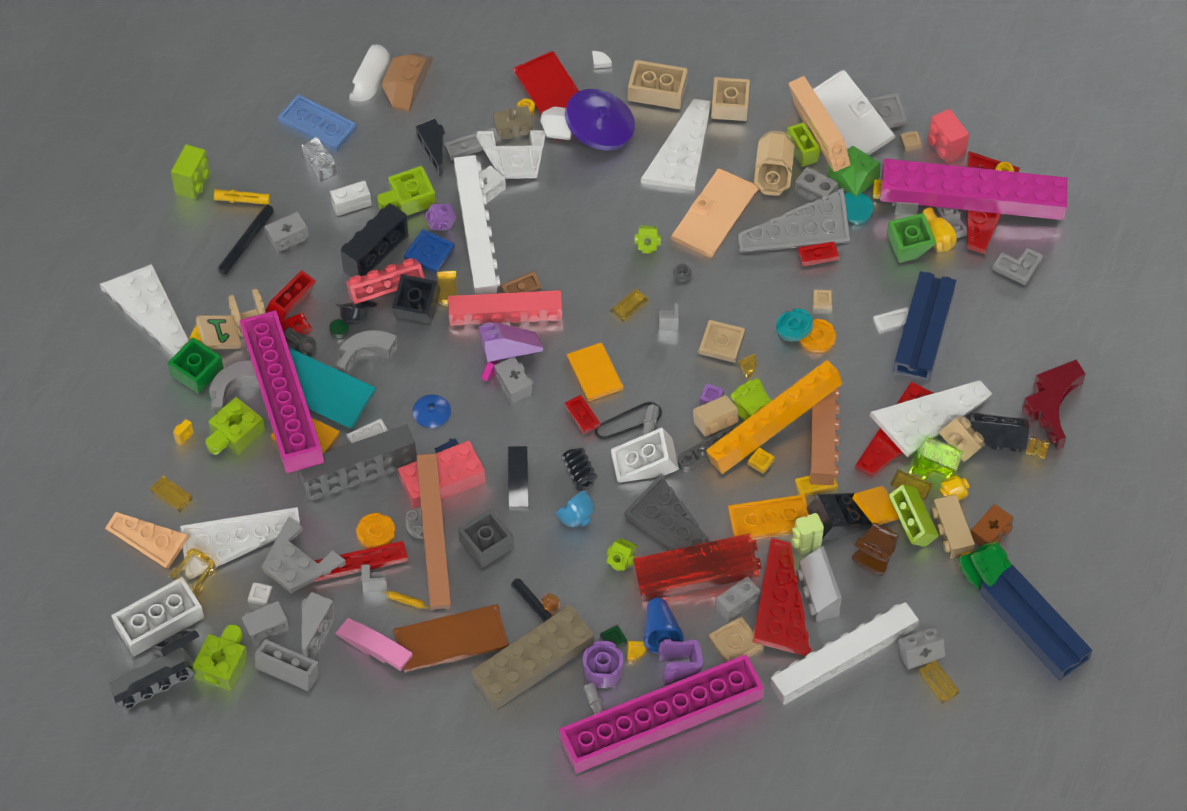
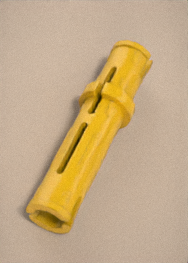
M215 189L214 200L230 201L233 204L235 202L269 205L270 194L236 191V189H231V191Z

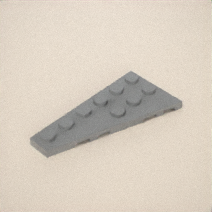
M843 188L839 189L835 193L823 196L819 200L807 203L780 217H775L766 223L739 233L740 253L799 248L833 241L835 244L850 243Z

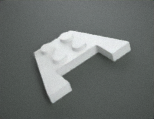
M530 130L529 139L531 146H496L493 131H477V140L495 170L505 179L537 178L546 136L544 130Z

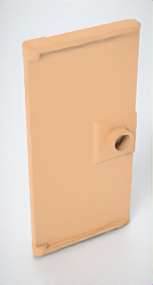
M718 168L671 235V239L708 258H712L759 190V187L752 182Z

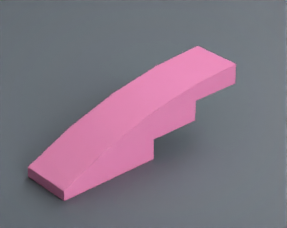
M349 618L336 631L337 636L368 656L370 654L382 663H389L399 671L404 668L413 656L412 652L393 640Z

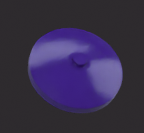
M585 89L579 91L570 98L565 109V120L572 134L582 143L598 150L610 151L625 146L635 130V120L628 106L617 96L603 90Z

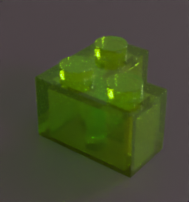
M926 437L914 455L909 473L926 480L932 472L947 478L953 477L958 470L963 451L958 450L955 446L944 444L935 438Z

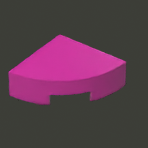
M498 360L488 362L481 379L489 381L495 375L494 365L501 362Z

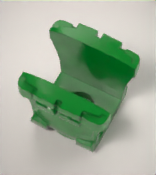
M998 541L983 544L975 551L958 558L961 571L965 574L968 582L976 589H979L983 582L991 587L996 583L998 577L1012 565L1009 559H1007L1008 556Z

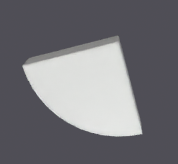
M592 51L594 69L612 67L609 56L600 51Z

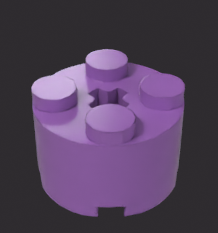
M597 641L585 650L583 654V674L588 684L594 683L598 688L615 687L623 675V653L614 643Z

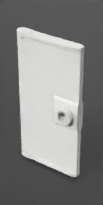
M845 70L838 72L813 88L843 136L847 150L851 146H855L867 155H870L895 138L893 132Z

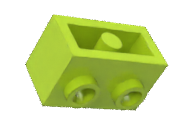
M802 122L788 127L787 135L795 143L794 155L801 167L818 162L820 148L805 123Z

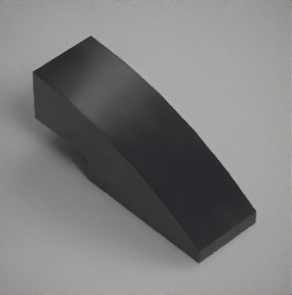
M508 446L509 509L529 508L527 446Z

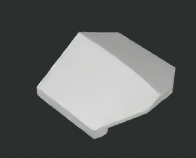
M552 107L542 113L540 122L546 137L571 140L572 132L569 130L565 120L566 108Z

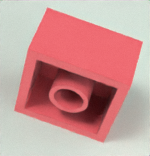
M951 109L932 116L928 142L937 150L938 156L946 164L966 156L969 133Z

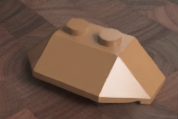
M412 53L393 57L381 83L392 108L410 112L433 61L432 56Z

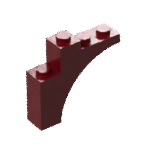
M1077 359L1037 374L1033 384L1036 393L1025 397L1022 406L1024 415L1029 417L1031 422L1038 420L1039 426L1046 431L1049 442L1054 444L1057 450L1063 448L1066 441V436L1059 419L1060 405L1072 390L1083 384L1086 375Z

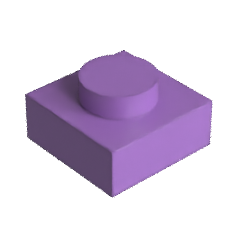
M706 384L699 403L706 404L723 397L724 389Z

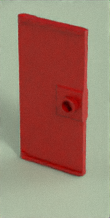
M550 51L513 68V72L518 77L531 100L535 103L541 115L552 107L566 108L570 98L579 92L554 51Z

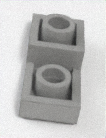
M936 208L938 216L944 218L954 228L957 238L967 236V229L960 220L958 209Z

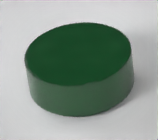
M336 319L329 325L330 334L335 338H343L348 334V325L343 324L342 319Z

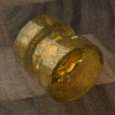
M1031 436L1026 455H1036L1039 459L1045 460L1050 441H1040L1037 437Z

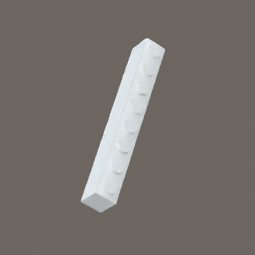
M476 155L454 158V168L475 295L496 294L497 286H500L499 275H495L497 261L492 258V253H495L494 243L489 240V237H492L491 226H487L489 212L484 209V205L487 204L486 194H482L481 191L484 188L483 177L479 178V173L482 172L480 161L477 162Z
M906 602L900 605L896 604L888 612L876 615L867 624H860L851 633H844L835 642H828L821 650L810 652L805 659L791 663L789 668L775 672L771 677L770 687L781 703L785 705L898 641V639L917 630L919 619Z

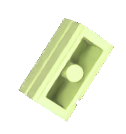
M814 513L807 515V518L804 516L796 519L795 527L792 528L794 537L791 538L794 549H797L801 555L809 553L810 550L815 551L822 545L824 526L818 514Z

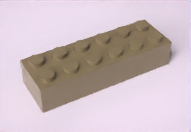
M569 605L470 671L472 681L494 711H496L591 647L594 643V634L573 607Z

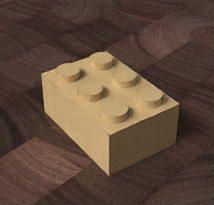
M635 60L628 85V101L680 109L687 85L688 68Z

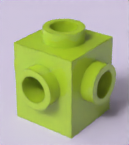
M639 225V234H635V245H638V250H642V253H653V251H657V246H661V235H657L658 226Z
M620 537L608 548L606 563L618 571H624L632 567L636 561L635 553L638 545Z

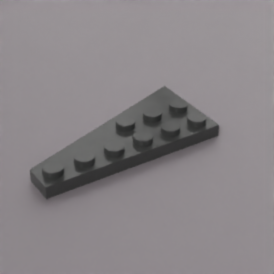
M662 473L624 512V517L715 583L728 570L726 561L718 550L712 546L705 532L703 533L699 528L697 521L683 502L675 495V491L667 484Z

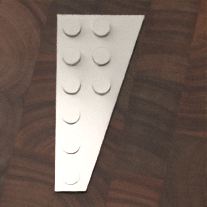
M692 100L642 176L641 183L695 191L711 101Z
M979 380L875 410L870 413V416L908 458L940 435L939 432L959 415L962 417L966 416L991 398L992 393Z
M298 507L180 526L181 533L190 536L183 546L187 581L276 540L288 517H291L300 524Z

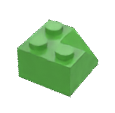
M851 146L847 150L851 165L836 172L828 165L829 178L838 183L839 188H843L847 193L850 192L857 197L870 187L874 180L880 178V162L855 146Z
M924 213L888 222L887 236L899 263L917 259L936 244Z

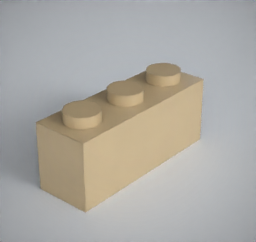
M957 495L934 499L930 512L932 519H936L938 535L942 536L944 552H948L950 559L958 558L964 552H973L975 544Z

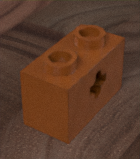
M994 504L971 529L970 533L974 543L979 547L998 541L1000 544L1003 535H1008L1013 529L1012 522L1014 517Z

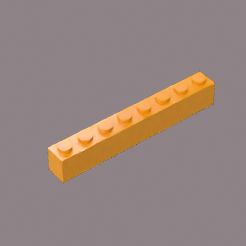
M828 360L824 361L709 447L706 452L710 463L721 474H724L841 386L842 380L839 371Z

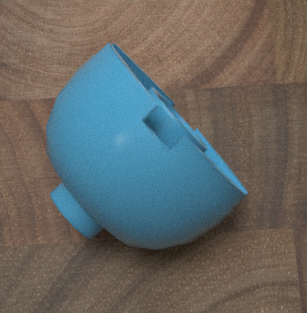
M585 490L569 500L568 504L564 508L562 506L555 514L568 527H577L579 525L585 527L592 521L590 517L594 513V502Z

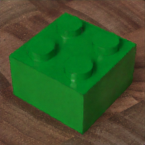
M193 337L167 362L170 375L197 394H200L212 382L215 376L224 369L222 357Z

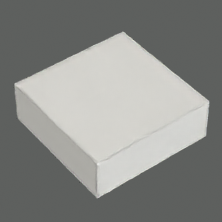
M253 582L248 603L262 606L268 604L273 586Z

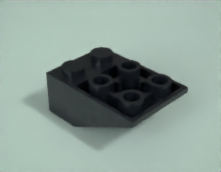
M855 493L818 494L806 508L809 515L814 513L819 515L824 526L822 540H837L872 527V522L853 500L852 497Z

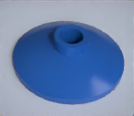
M425 395L419 398L413 406L415 421L426 428L442 426L451 415L449 402L439 395Z

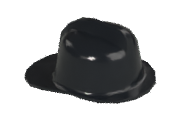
M363 301L357 304L353 302L336 304V306L340 307V317L343 324L357 325L364 321L368 308L377 306V303Z

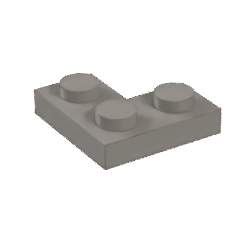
M1029 248L1025 249L1019 260L1001 253L994 263L992 270L1022 285H1026L1041 263L1043 255Z

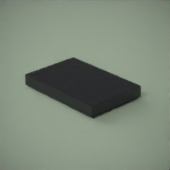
M185 628L152 646L151 649L155 655L164 657L200 636L197 630Z

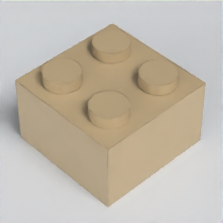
M714 77L711 119L747 121L750 79Z

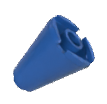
M654 598L647 604L643 639L645 648L650 649V652L653 654H658L659 645L664 639L684 642L683 632L666 600L662 598Z

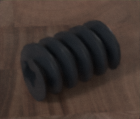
M578 448L566 451L562 455V459L567 467V471L570 473V477L573 479V483L576 485V489L578 491L590 489L597 479V474L594 473V468L591 467V462L588 461L585 449Z

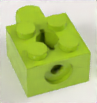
M422 166L388 177L389 191L379 194L377 197L380 210L391 203L407 216L428 209L431 204H436L435 191Z
M235 397L208 421L211 435L205 440L207 450L217 455L224 448L229 447L239 455L265 431L263 418Z
M228 625L221 637L208 634L193 664L196 673L194 679L232 691L248 659L246 646L240 645L243 638L240 627Z

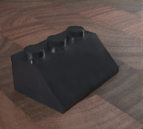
M970 412L969 421L971 428L982 435L984 438L983 442L987 446L997 450H1001L1003 447L1010 448L1011 451L1021 452L1022 449L1027 450L1030 428L1028 419Z

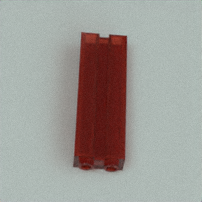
M749 533L634 558L642 601L646 602L654 598H664L741 581L747 576L750 579L760 577L759 570L762 569L760 557L756 558L755 551H758L756 539L752 540Z

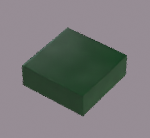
M618 625L600 633L602 641L612 642L617 648L627 644V639Z

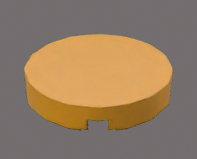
M813 319L814 327L811 333L799 340V342L809 352L824 353L835 345L836 331L828 321Z
M371 513L361 518L356 528V534L361 545L368 549L391 544L395 538L396 530L394 522L389 516L381 515V513Z

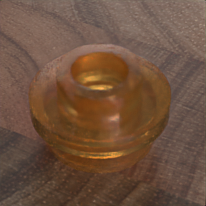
M552 593L543 595L541 598L542 606L548 611H557L560 604L558 597Z

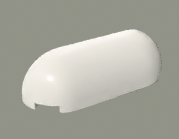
M376 44L371 45L353 79L352 83H355L353 92L350 93V100L366 101L377 92L391 63L390 54L383 46Z

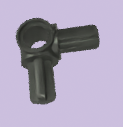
M290 327L284 331L285 338L296 345V351L309 357L316 353V342L312 337L302 336ZM310 343L313 347L311 350H305L303 345Z

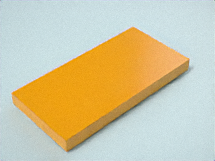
M805 494L728 505L735 542L793 534L792 528L795 527L796 519L804 516L807 518V515H809L806 509L808 505Z

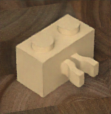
M961 415L952 420L939 432L964 462L986 445L983 442L984 438L977 431L975 432L971 428L970 421Z

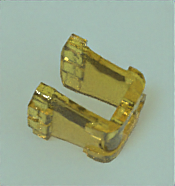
M192 548L187 551L186 554L188 555L180 566L171 571L169 577L173 581L179 579L194 557L208 566L191 590L195 596L199 597L203 591L202 586L208 577L214 574L216 566L210 557L198 549Z

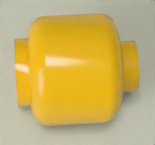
M953 475L942 481V488L939 490L943 497L957 495L958 500L961 501L968 496L967 489L970 486L965 477L961 479L958 475Z

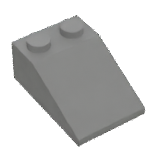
M311 592L301 605L303 656L314 660L336 621L333 600Z

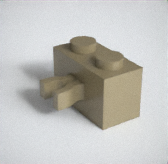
M517 105L513 109L505 108L504 111L493 113V124L501 140L525 136L529 134L530 130H533V120L528 105L522 107Z

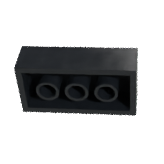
M391 203L382 208L373 219L367 222L361 231L356 232L354 237L342 246L340 252L343 272L350 277L357 275L361 277L374 270L409 236L407 215Z

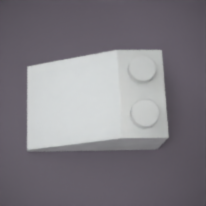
M663 428L611 449L616 477L619 483L655 478L661 473L664 476L679 470L673 438Z

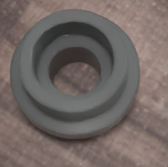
M679 264L674 269L673 276L676 280L685 282L691 278L692 270L686 264Z

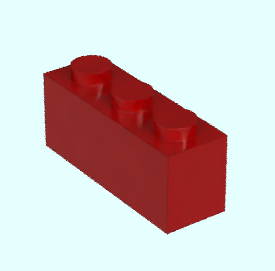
M301 270L270 300L265 313L276 310L281 323L310 295L316 280Z

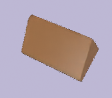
M535 271L499 286L502 293L533 292L542 288Z

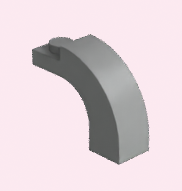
M378 330L364 331L353 335L339 348L340 358L336 363L337 370L348 374L354 363L367 355L379 356L390 361L398 347L397 336Z
M251 360L233 363L222 369L213 379L209 392L212 410H215L216 414L226 406L228 396L237 388L247 386L259 387Z

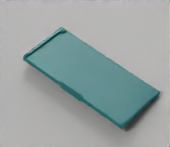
M289 347L309 411L353 430L370 399L373 397L376 387Z

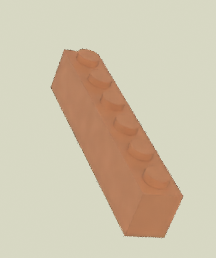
M839 387L811 407L810 484L834 485V478H838L839 466H835V462H838L839 450H835V446L839 445V434H835V430H839V419L836 418V414H839V403H836V399H839Z

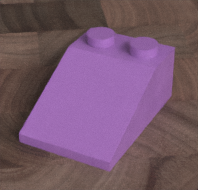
M492 322L478 326L481 347L487 362L543 351L537 333L534 331Z

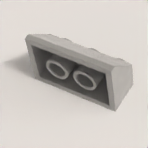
M823 546L799 562V569L796 570L798 581H802L804 586L802 587L803 596L808 598L809 613L811 616L814 615L816 622L839 617L842 599Z

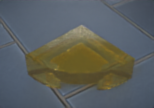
M755 354L738 361V366L747 379L756 370L757 358Z

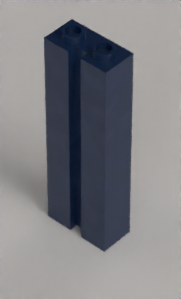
M920 271L894 361L893 372L930 381L957 280L943 276L939 279L935 278V275L930 272Z
M1013 564L998 577L996 583L991 587L985 582L981 584L980 596L1059 681L1090 659L1092 649Z

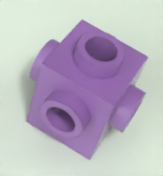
M431 204L425 215L430 230H450L457 219L451 204Z

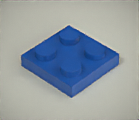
M422 229L404 254V260L409 258L416 259L423 269L436 274L454 250L455 244Z

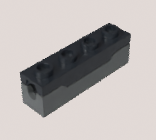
M180 647L164 657L161 656L110 682L109 685L115 704L126 710L135 707L137 703L143 700L151 699L161 691L169 690L179 682L187 681L196 673L189 653Z

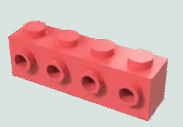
M409 258L398 265H387L385 269L380 271L371 270L367 275L361 277L360 275L353 276L349 281L345 282L349 297L354 304L397 291L401 274L425 279L421 264L416 259Z

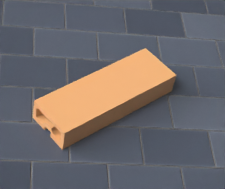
M805 76L789 82L788 85L793 96L792 100L795 110L811 132L832 170L836 172L850 166L844 138Z

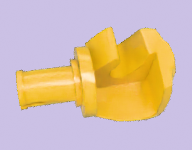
M933 208L925 209L922 213H924L936 240L933 248L936 252L950 251L956 245L957 237L954 228L944 218H937Z

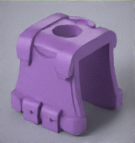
M664 639L660 643L658 648L659 661L687 657L690 659V662H669L662 675L664 684H671L673 680L685 679L701 672L703 658L700 644L697 640L689 639L685 642H674L671 639Z

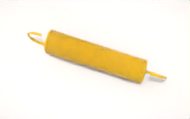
M391 590L389 594L383 592L387 594L388 599L418 609L423 607L424 601Z

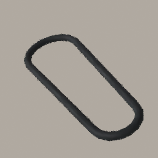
M645 402L600 423V426L609 423L621 416H624L638 408L651 404H654L659 407V415L657 417L658 421L662 415L661 407L654 402ZM640 424L608 436L599 435L598 428H596L595 434L600 439H608L643 427L644 425Z

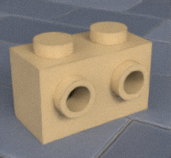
M725 395L693 409L694 424L706 437L738 423V408Z

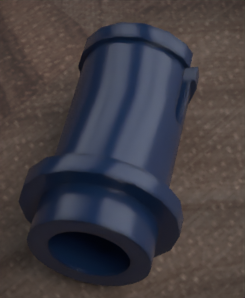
M450 438L448 442L434 448V450L438 453L459 445L456 438Z

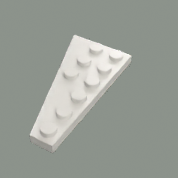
M152 264L99 284L100 288L107 292L114 302H117L141 327H144L148 334L159 341L161 346L172 356L189 341Z

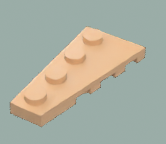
M115 512L105 528L166 569L170 568L190 537L187 534Z

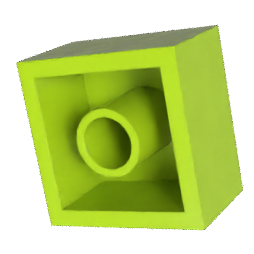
M185 144L171 170L175 194L196 199L198 194L202 192L206 179L208 180L211 175L206 150Z

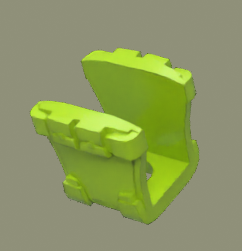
M759 378L749 380L744 385L742 384L730 396L734 405L738 408V416L744 421L772 401L765 392L762 381Z

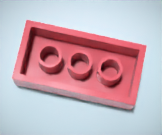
M470 441L436 453L441 500L486 483L485 470ZM415 461L398 468L399 481L413 509L420 506L417 465Z

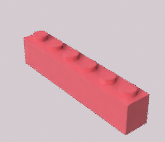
M561 290L448 296L450 325H480L488 322L518 323L521 321L536 322L562 319Z

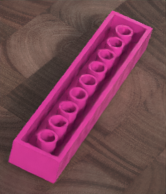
M884 158L881 173L880 201L916 203L923 206L1063 220L1067 210V177Z
M276 310L239 320L286 474L324 463L321 446Z
M747 654L562 727L559 729V740L577 774L763 699L764 687Z

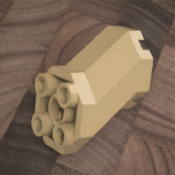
M769 131L758 141L754 184L765 195L779 196L782 191L790 187L795 143L786 132Z

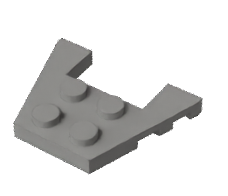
M288 517L262 565V571L290 593H293L314 582V579L330 574L331 570L345 566L346 560L332 550L317 564L291 543L303 531V527L291 517Z

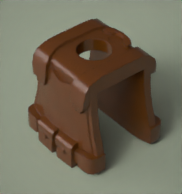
M874 523L870 530L856 541L855 546L859 550L854 553L852 560L858 563V566L867 569V571L873 574L877 573L883 576L887 570L889 559L896 549L899 535L885 526L880 527L881 525Z

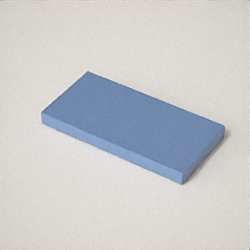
M297 94L277 117L278 122L336 152L357 128L356 123L300 94Z

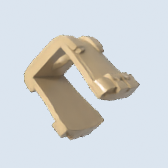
M258 289L252 290L256 309L239 313L234 295L228 297L229 308L233 320L238 327L237 331L240 337H243L239 320L266 312Z

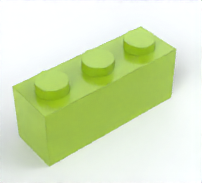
M902 484L889 494L911 544L926 547L939 537L917 488Z

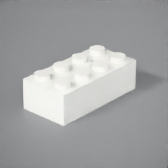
M183 577L116 612L111 617L116 630L134 657L203 619L204 614L202 606Z

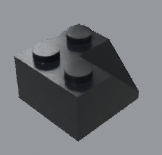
M401 274L392 305L394 316L431 324L441 291L438 281Z

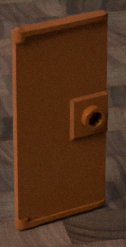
M498 604L393 629L397 643L413 653L412 658L404 666L405 673L442 663L467 659L471 656L505 649L509 646Z

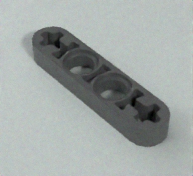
M732 425L681 453L678 457L679 469L689 472L708 462V455L700 456L697 452L701 449L707 450L715 441H719L735 429L737 425ZM683 460L690 461V464L683 463Z

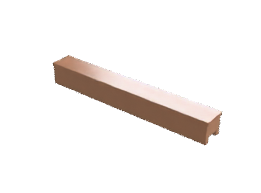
M422 454L417 455L416 465L430 611L444 608L449 610L451 602L437 455Z

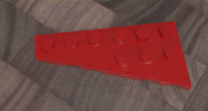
M968 151V167L996 170L997 165L1001 163V161ZM1012 165L1014 172H1020L1019 167ZM967 210V249L985 255L1001 214Z
M911 381L896 404L934 393ZM880 428L855 464V469L872 478L887 467L896 457L899 458L904 453Z
M771 538L752 642L807 656L812 650L808 642L809 635L808 631H806L805 614L797 585L798 578L794 570L795 563L791 543Z

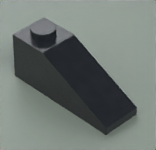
M436 119L416 126V136L436 172L441 176L443 173V135L445 131L443 126L439 125Z

